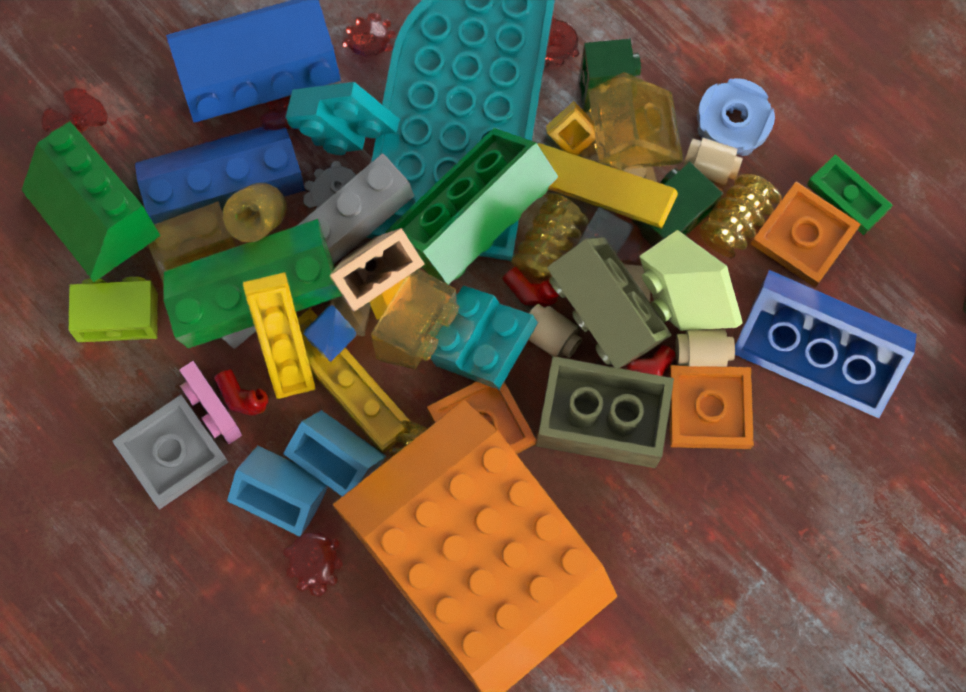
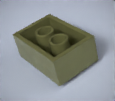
M605 237L585 239L547 267L552 275L549 279L552 287L559 296L568 298L575 308L572 312L574 319L584 331L590 330L598 342L595 348L607 365L613 364L616 369H619L640 358L672 335Z
M553 356L536 446L656 468L662 458L674 378L620 368L616 369L615 367Z

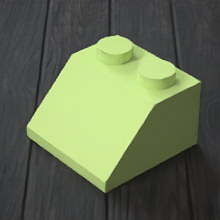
M675 231L640 255L645 272L642 274V279L652 293L654 301L651 302V305L663 322L668 320L681 331L737 328L743 323L727 266L680 231Z

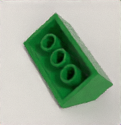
M71 121L52 131L50 135L37 143L22 191L93 282L161 236L143 205Z
M493 128L385 233L402 228L424 262L421 268L428 275L449 285L453 280L462 276L466 271V267L481 253L487 251L493 245L494 240L508 226L516 223L520 219L521 214L536 199H539L548 191L549 186L558 178V175L536 142Z
M319 219L164 271L163 299L175 339L189 349L255 326L243 282L285 272L295 311L343 296L330 277L335 268Z

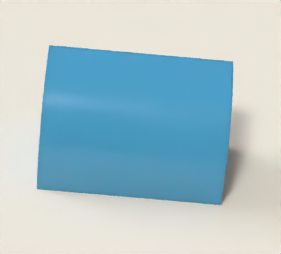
M322 410L300 423L283 453L341 496L345 495L378 469L386 458V455Z
M257 446L236 469L227 501L293 534L301 536L314 517L328 486L298 464Z

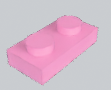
M194 361L179 369L186 381L180 387L193 406L200 402L208 413L202 417V420L213 437L216 438L222 434L228 445L240 438L242 434Z

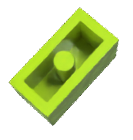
M126 277L122 279V282L106 283L102 279L93 282L91 279H86L82 281V284L69 285V332L77 342L157 339L158 294L151 281H146V279L141 277Z

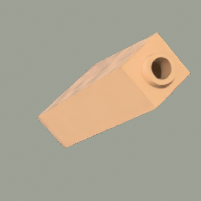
M401 228L372 238L342 258L330 274V277L351 309L356 311L423 266L424 262ZM374 259L376 262L375 269L371 272L365 269L366 262Z

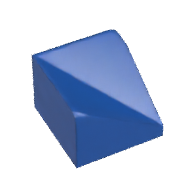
M329 305L304 331L308 341L330 362L357 335L355 329L333 305Z

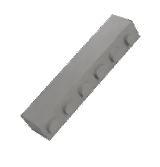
M382 153L298 225L319 219L334 265L414 197V193L409 181ZM253 326L223 336L222 339L235 349L256 331V328Z

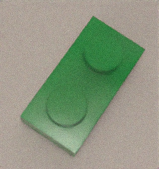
M836 154L807 183V186L818 196L860 223L861 225L857 230L863 236L893 206Z

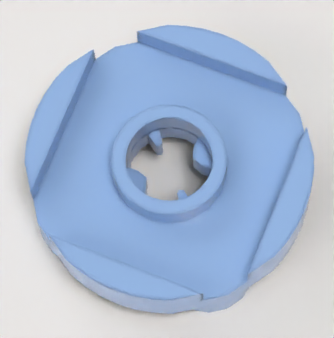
M738 78L729 79L728 83L718 86L717 84L711 86L704 93L697 111V130L699 136L738 148V155L746 156L751 154L755 148L765 142L774 124V108L771 109V105L767 101L768 95L757 84ZM734 109L742 112L741 118L745 121L742 123L731 122L729 117L726 116V112L729 111L732 114Z

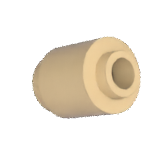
M692 138L683 167L691 162L709 180L726 185L728 178L736 180L743 158L736 156L738 148L706 138H702V141Z
M537 304L529 312L538 322L529 341L552 357L562 358L565 355L570 358L582 342V338L578 336L581 328L550 306L544 308Z
M725 329L686 330L685 334H676V363L678 366L727 367L728 361H734L735 358L734 338L727 337Z

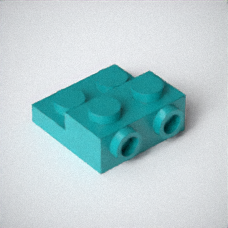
M355 82L292 90L285 117L291 128L299 129L302 134L311 137L314 145L323 146L326 152L334 155H344L349 151L363 150L366 137L378 138L383 134L397 133L400 120Z
M463 285L458 294H452L446 300L444 306L445 316L439 326L428 330L424 341L426 347L424 352L437 367L500 390L538 322L532 314L500 304L494 295Z

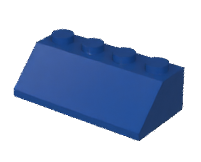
M290 0L166 35L194 123L290 96L292 90L325 86L341 81L335 52L319 0Z
M283 121L135 163L137 182L145 210L159 233L305 191L299 164Z
M769 270L736 341L735 355L880 418L915 353L917 334Z

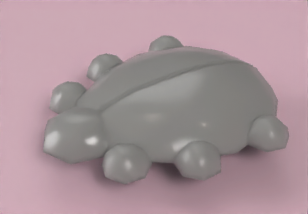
M338 161L332 162L331 168L325 171L322 169L315 170L316 180L314 182H305V188L309 192L304 195L303 203L309 208L320 207L353 179L356 174L351 169L341 166Z

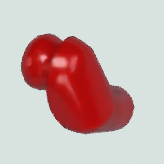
M518 267L512 268L502 277V280L523 305L536 306L540 304L543 307H548L557 302L559 295L552 287L549 279L542 283H530Z
M661 345L651 359H635L620 369L663 376L676 359V354L670 347Z
M231 369L222 371L214 377L221 395L231 411L249 416L259 415L265 411L269 399L264 390L257 388L255 392L254 390L240 388Z

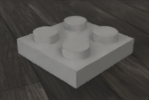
M182 395L112 441L159 510L228 463Z

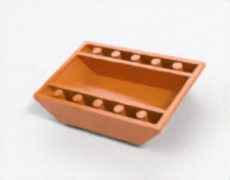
M465 400L332 504L479 692H506L618 597L602 563L499 431Z

